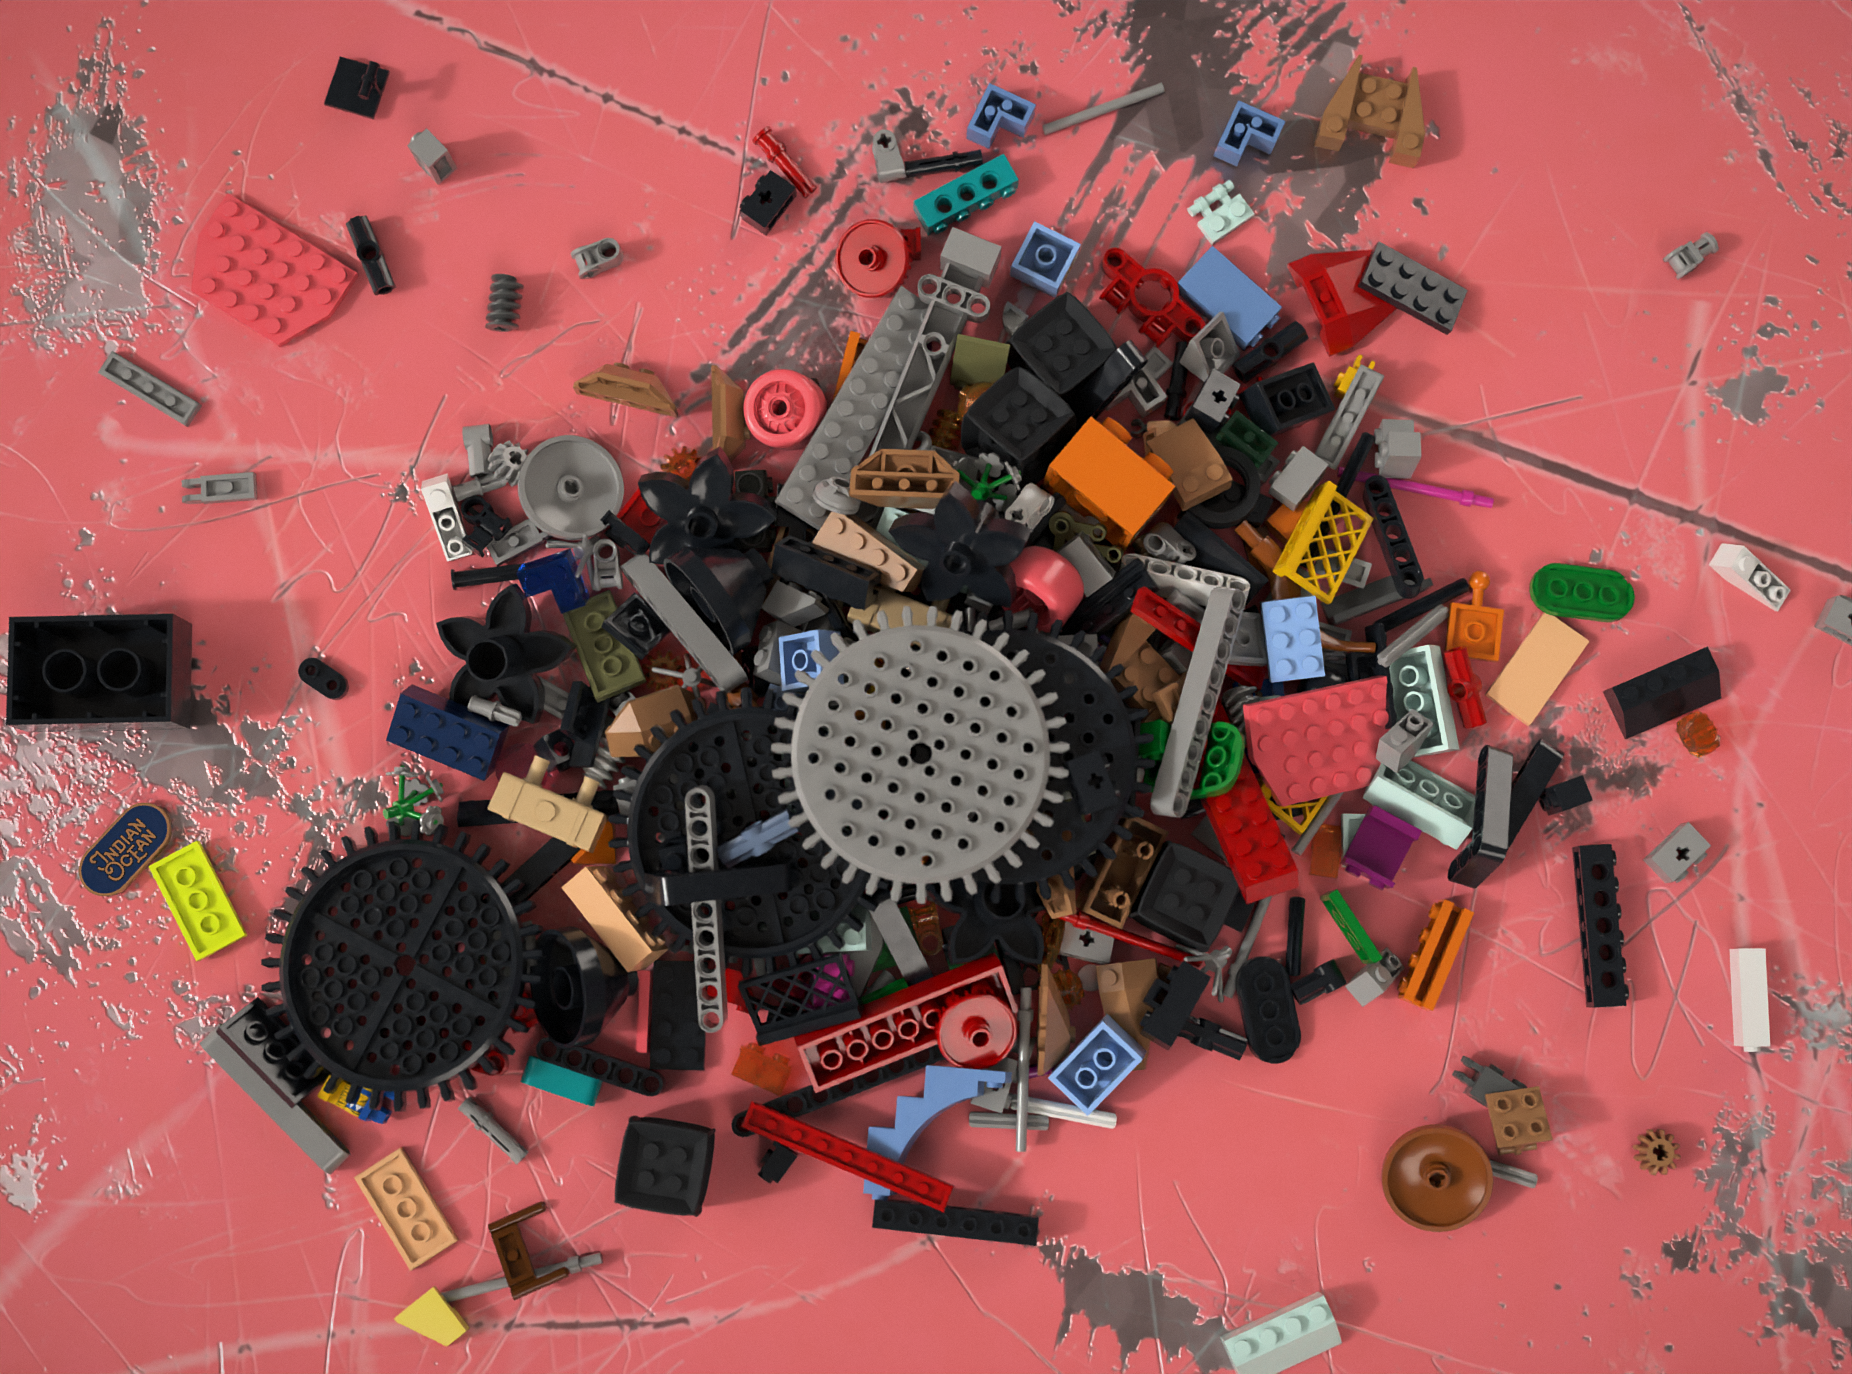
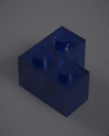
M571 548L522 564L516 573L526 598L551 590L561 614L586 606L590 597L582 576L580 575L579 578L575 577L578 566Z

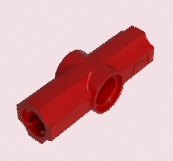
M1460 646L1444 651L1443 656L1451 681L1448 684L1447 690L1450 698L1457 702L1463 727L1468 729L1486 724L1487 720L1479 692L1482 690V681L1477 674L1473 673L1467 648Z

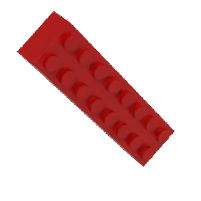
M1218 697L1211 723H1216L1217 721L1230 723ZM1206 739L1195 778V788H1199L1208 739ZM1244 753L1241 770L1234 786L1223 795L1200 798L1245 902L1249 904L1299 887V870Z
M992 953L864 1005L862 1016L859 1019L795 1036L794 1040L815 1093L937 1045L934 1029L936 1028L935 1022H939L938 1013L943 1012V1006L947 1008L950 1005L949 999L955 1001V995L959 997L965 996L964 991L966 990L969 994H971L973 989L977 993H982V989H985L987 994L991 991L996 997L1000 995L1007 1002L1013 1013L1019 1012L997 955Z

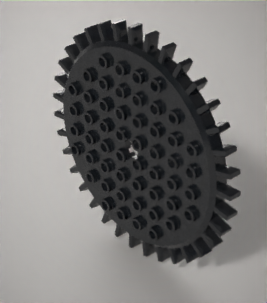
M1011 610L1004 612L1002 618L1003 630L991 631L989 628V618L986 612L979 613L978 622L983 619L987 621L986 631L981 636V641L992 647L997 638L1005 632L1009 635L1007 644L1000 650L1004 657L1009 653H1013L1016 656L1018 652L1025 649L1029 652L1026 661L1017 667L1025 678L1028 673L1033 674L1035 671L1042 669L1045 672L1043 679L1031 686L1036 698H1041L1047 693H1056L1058 696L1052 704L1041 707L1045 720L1064 717L1066 713L1073 715L1074 720L1072 723H1066L1058 729H1048V732L1054 736L1053 741L1049 743H1068L1069 750L1066 752L1071 753L1073 759L1099 750L1101 755L1105 753L1110 754L1112 761L1109 763L1110 770L1107 773L1110 781H1115L1120 791V796L1117 797L1119 803L1090 813L1091 820L1085 822L1082 820L1083 812L1069 775L1060 779L1053 777L1052 781H1047L1045 789L1058 792L1061 795L1068 791L1072 794V800L1070 802L1062 800L1061 803H1052L1046 799L1041 800L1038 811L1042 814L1044 811H1050L1054 822L1051 827L1042 826L1035 820L1030 822L1026 830H1030L1032 836L1040 843L1037 849L1028 847L1021 839H1018L1010 848L1019 856L1022 864L1015 868L1002 855L992 862L993 866L999 872L1001 879L997 883H993L988 878L987 872L983 868L972 873L973 880L977 886L979 881L992 883L990 894L992 903L998 904L1000 902L1002 884H1014L1016 888L1015 898L1018 904L1025 903L1027 897L1025 883L1037 881L1043 899L1051 898V888L1048 884L1049 877L1059 874L1063 885L1070 891L1075 889V881L1070 875L1069 869L1078 863L1091 878L1098 874L1096 867L1088 859V856L1096 849L1110 861L1117 857L1115 851L1104 841L1111 832L1115 833L1119 838L1129 841L1133 836L1132 833L1118 824L1123 812L1135 818H1142L1145 813L1140 807L1129 804L1128 800L1131 791L1141 794L1152 791V786L1147 783L1135 782L1134 776L1135 768H1152L1155 766V760L1136 758L1135 745H1146L1154 740V736L1147 733L1133 735L1131 722L1142 720L1148 715L1147 709H1138L1132 713H1127L1123 700L1133 697L1138 688L1134 685L1128 686L1121 692L1116 691L1111 680L1118 677L1124 667L1122 664L1113 666L1108 673L1104 674L1096 666V662L1105 654L1106 648L1103 645L1096 648L1089 658L1078 651V647L1085 638L1086 633L1080 630L1075 634L1071 644L1067 645L1057 640L1062 630L1061 620L1057 619L1051 625L1050 634L1046 636L1036 633L1038 615L1033 612L1027 619L1026 631L1013 630L1014 617ZM961 622L959 631L967 634L965 624ZM913 644L910 647L911 650L915 652L921 649V647H919L916 644ZM942 651L938 652L937 659L945 661L947 654ZM1046 655H1053L1055 663L1048 664L1045 660ZM966 661L963 663V668L966 671L973 670V664L970 661ZM906 668L900 671L904 678L911 676V672ZM992 671L996 675L995 681L999 680V673L996 671ZM1070 674L1074 677L1073 684L1065 682L1064 678L1066 675ZM929 678L927 685L934 688L937 686V680ZM957 687L953 690L956 697L964 695L962 688ZM898 694L891 696L894 704H899L902 700ZM1089 694L1093 697L1092 704L1084 702L1085 695ZM983 697L980 699V705L988 707L990 700L987 697ZM919 704L917 710L919 713L925 714L928 711V707L925 704ZM1008 707L1006 713L1009 717H1014L1016 710L1013 707ZM1108 714L1112 717L1113 721L1111 724L1104 723V715ZM944 715L946 723L951 724L954 722V720H950ZM884 720L886 722L884 730H890L892 727L891 722ZM974 723L970 726V730H973L975 734L980 732L981 728L978 724ZM910 730L907 736L910 740H916L918 733L915 730ZM999 733L996 737L999 743L1007 741L1003 733ZM1084 734H1091L1093 741L1085 743L1083 740ZM936 740L934 747L937 750H942L944 742ZM916 743L912 746L916 751V756L911 758L913 762L922 765L930 761L932 751L928 745ZM1025 743L1023 745L1024 752H1032V744ZM962 750L960 756L962 759L968 760L971 757V753L968 750ZM1066 752L1050 753V766L1066 769L1064 765L1066 762L1063 759V755ZM901 756L898 758V764L905 767L908 765V759ZM988 760L987 767L994 770L997 768V762L995 760ZM927 766V767L924 769V773H925V770H926V769H928V768L934 769V768L931 767V766ZM1016 769L1014 777L1018 780L1023 778L1022 770ZM953 776L951 784L959 786L961 784L960 777ZM1092 776V780L1088 785L1094 786L1097 790V784L1100 783V779H1094ZM896 783L888 785V790L891 793H896L899 789ZM979 786L977 789V793L980 796H984V791L987 790V788L985 786ZM919 792L915 794L914 799L917 803H923L925 796ZM1005 796V805L1012 806L1014 803L1013 797ZM945 802L941 805V810L944 813L951 811L952 807L949 803ZM881 809L878 812V816H883L888 811ZM974 813L973 818L968 819V821L971 823L977 822L978 815ZM907 819L905 827L909 830L914 829V820ZM995 823L994 829L996 832L1001 833L1004 831L1003 823ZM933 829L931 836L933 839L938 840L941 838L942 833L939 829ZM1064 831H1069L1071 833L1072 837L1070 841H1064L1062 839V833ZM960 839L958 847L960 849L967 848L968 841ZM905 848L902 850L900 856H903L905 854ZM1044 850L1051 852L1052 856L1048 861L1042 858ZM929 856L927 862L923 865L930 866L932 858ZM954 879L950 880V887L953 885ZM966 890V898L973 899L976 893L970 895Z
M744 687L740 694L742 706L730 708L728 696L725 690L716 692V701L719 706L718 712L708 714L705 703L699 697L692 700L693 709L698 716L697 720L688 724L678 709L670 712L672 721L679 729L671 737L659 725H654L650 729L653 736L662 745L654 753L646 745L637 744L634 751L646 759L648 763L643 771L629 765L623 766L621 770L625 776L637 781L634 792L626 789H616L612 795L619 800L630 802L628 814L614 813L609 816L608 820L614 824L627 825V837H617L609 841V847L611 848L628 847L630 860L621 861L613 867L614 872L623 873L633 869L638 881L629 884L622 891L623 896H631L642 890L646 897L644 872L663 870L658 852L663 842H659L656 839V834L662 833L665 837L664 841L684 836L682 829L687 827L685 807L683 810L677 809L676 802L682 801L685 804L687 793L697 786H707L714 793L718 846L740 835L748 822L766 821L760 815L762 810L769 812V818L786 810L789 804L795 806V816L804 812L800 800H794L788 804H780L778 797L783 793L796 790L793 777H786L789 779L790 785L789 787H783L781 779L773 778L772 771L778 768H789L792 766L791 754L783 753V760L778 761L775 758V753L771 751V745L778 742L784 744L792 743L793 731L777 727V733L771 734L768 729L771 724L775 723L776 718L784 717L792 721L796 720L798 707L788 705L787 711L776 709L775 701L777 694L776 689L773 688L768 689L765 694L764 707L752 706L750 687ZM821 727L818 730V734L821 737H826L829 731ZM744 730H748L751 733L750 740L743 738L742 733ZM718 736H722L725 739L723 746L716 743ZM854 738L847 745L848 747L855 745ZM691 742L698 744L699 749L696 752L690 749ZM812 753L808 756V760L810 763L815 764L819 761V756L816 753ZM750 757L757 759L755 767L749 765L748 760ZM723 763L730 764V772L723 771ZM838 763L835 765V767H841L843 772H845L846 767L844 764ZM698 768L704 770L705 775L703 778H699L696 775ZM671 774L678 776L679 781L677 784L670 781ZM863 774L861 780L864 783H868L865 774ZM759 783L763 786L764 790L762 793L755 791V784ZM730 789H734L737 792L735 799L729 797L728 791ZM829 789L825 792V797L828 800H833L836 797V793ZM696 792L694 795L695 803L699 806H704L705 804L702 801L703 794ZM855 799L852 801L851 806L853 809L859 810L862 808V802ZM651 806L658 808L659 813L657 816L650 813ZM735 816L743 818L742 825H737L734 822ZM697 820L696 829L700 833H706L708 829L707 824L702 820ZM806 821L799 826V832L802 834L801 840H795L792 834L777 842L767 852L756 857L753 855L730 867L790 863L792 891L787 892L788 897L786 899L780 898L779 893L758 895L761 897V904H755L752 900L753 896L721 899L725 971L729 966L730 956L742 958L741 972L742 976L747 978L753 970L752 958H764L767 973L777 971L775 960L777 956L786 954L790 967L801 964L797 951L805 947L809 948L814 960L823 958V950L817 941L826 935L830 938L833 945L840 950L846 944L843 936L836 930V927L842 921H845L857 932L864 927L861 920L851 913L855 905L858 903L872 912H875L879 905L874 899L863 894L871 874L858 869L853 880L845 884L842 882L843 873L849 868L850 863L841 856H838L831 866L824 869L821 866V862L826 852L831 851L830 846L824 840H820L813 848L805 850L802 846L806 838L816 832L810 821ZM844 826L841 832L844 836L848 837L852 834V829ZM870 836L868 839L869 845L873 847L878 845V837ZM698 848V857L701 860L707 861L709 859L707 849ZM718 857L719 869L728 868ZM801 857H804L808 860V865L806 867H802L799 864V859ZM689 868L676 873H687L689 872ZM880 877L877 888L886 889L890 881ZM834 878L839 879L841 882L840 887H833L831 880ZM806 884H811L814 887L813 893L806 892ZM648 901V903L640 906L635 912V916L641 918L648 915L654 909L662 918V921L654 927L651 933L654 938L662 935L668 926L679 933V937L673 942L671 948L674 954L684 948L687 939L694 943L691 903L659 905ZM727 901H733L735 903L734 910H730L727 908ZM705 902L701 903V907L705 906L709 909L708 915H712L713 909L711 905ZM814 910L818 911L820 919H813L811 912ZM786 916H791L793 918V925H787L785 923ZM759 922H765L768 927L767 930H760ZM734 927H738L741 930L740 936L733 934L732 929ZM703 930L702 936L704 940L714 942V934L709 930Z
M391 821L388 823L389 841L379 843L375 828L368 826L364 828L367 847L357 850L355 841L351 837L344 836L341 838L347 856L337 861L333 853L323 849L320 855L329 868L321 876L314 869L305 866L301 869L305 878L312 882L311 887L304 894L300 889L287 887L285 890L291 898L299 902L294 913L291 914L287 910L281 909L274 910V916L279 920L289 922L285 936L278 933H268L265 936V939L272 944H282L280 958L269 957L261 959V965L272 969L279 968L280 981L265 983L261 985L262 991L271 993L281 991L283 1000L282 1004L267 1009L266 1014L271 1017H279L286 1013L290 1022L288 1026L281 1028L274 1035L277 1040H286L296 1034L301 1044L287 1055L290 1061H298L308 1052L315 1059L303 1075L307 1079L316 1078L323 1068L332 1072V1075L325 1084L324 1092L334 1094L343 1079L350 1082L351 1086L346 1096V1103L356 1104L363 1087L372 1089L369 1101V1109L372 1110L381 1109L385 1091L394 1092L393 1105L394 1111L397 1112L406 1111V1094L410 1091L417 1092V1101L420 1109L431 1108L429 1088L439 1086L441 1096L445 1102L454 1101L455 1096L450 1081L460 1076L468 1090H475L478 1086L470 1069L480 1063L484 1071L495 1075L498 1069L495 1063L489 1059L488 1054L496 1046L502 1053L513 1055L516 1050L512 1044L503 1039L506 1031L511 1027L516 1032L528 1033L530 1029L524 1022L514 1018L519 1006L522 1005L527 1009L539 1008L540 1003L533 998L523 997L525 983L535 985L545 983V977L536 973L527 974V962L530 959L540 960L545 958L546 951L536 948L526 950L525 938L544 932L543 926L531 924L523 927L520 916L531 912L537 906L531 900L523 901L515 906L510 897L515 892L521 890L525 885L524 881L517 878L504 887L498 878L508 869L510 864L506 860L501 859L490 870L485 868L482 863L490 854L492 848L484 843L478 847L472 858L464 854L471 835L462 831L458 835L453 848L444 845L448 834V827L439 824L435 829L432 842L423 840L424 833L420 832V821H413L411 839H401L400 824ZM417 859L422 860V865L419 868L415 867ZM441 870H443L445 872V876L443 879L439 880L437 875ZM386 871V878L380 880V873ZM466 882L468 884V888L466 891L462 892L460 886L462 883ZM350 883L351 889L345 892V884ZM404 883L409 884V889L406 892L402 891ZM430 894L432 901L426 904L425 897ZM489 894L491 896V900L489 903L485 904L483 902V898L485 895ZM369 895H373L374 898L371 904H368L366 901ZM453 906L455 912L452 916H449L447 911ZM337 907L338 913L332 916L331 910ZM391 907L396 908V913L393 916L389 914ZM417 918L419 925L413 928L412 921ZM476 918L478 920V925L475 928H472L470 922L472 919ZM356 919H360L361 922L358 928H355L353 925ZM440 930L442 937L436 940L435 933ZM499 930L501 937L495 940L493 937L494 932ZM321 931L325 933L323 940L318 939V934ZM379 931L383 932V938L381 940H377L376 934ZM346 943L348 948L342 953L341 945ZM401 943L406 944V950L404 952L399 951V946ZM460 943L465 945V949L462 952H459L457 949ZM308 955H310L312 957V961L310 964L307 965L305 963V958ZM366 955H369L370 962L367 965H365L363 962V958ZM410 955L416 961V964H414V969L409 976H402L397 967L398 960L403 956ZM428 955L429 961L424 965L422 957ZM483 955H487L488 962L483 965L480 959ZM333 967L334 974L333 976L329 977L328 969ZM389 967H392L393 974L390 977H388L386 975V970ZM447 967L452 969V974L449 977L445 976V969ZM506 967L511 968V972L508 977L504 976V969ZM355 979L357 981L356 988L352 989L350 987V983L352 980ZM414 979L416 986L410 989L409 982ZM473 979L475 981L474 988L469 989L468 982L469 980ZM319 991L321 999L316 1001L314 995ZM378 991L380 998L374 1001L373 994ZM437 991L439 998L433 1001L432 994ZM494 991L498 993L496 1001L491 1000V994ZM401 1003L403 1010L398 1014L396 1006ZM460 1003L462 1011L457 1014L455 1006ZM339 1004L344 1005V1011L342 1013H338L337 1007ZM362 1016H365L367 1018V1022L365 1025L362 1026L360 1024V1019ZM421 1016L426 1018V1023L423 1026L419 1024ZM484 1016L485 1024L479 1026L478 1019ZM327 1028L331 1030V1035L328 1038L324 1036V1031ZM388 1028L390 1035L384 1038L383 1031ZM445 1028L449 1030L447 1038L442 1037V1031ZM352 1040L354 1047L348 1050L347 1043ZM411 1040L413 1047L408 1051L406 1043ZM470 1040L472 1042V1048L469 1051H467L465 1049V1043ZM372 1053H375L377 1055V1059L375 1062L372 1063L370 1061V1055ZM431 1053L436 1055V1060L433 1063L429 1061ZM395 1065H398L400 1068V1072L397 1075H394L392 1071Z

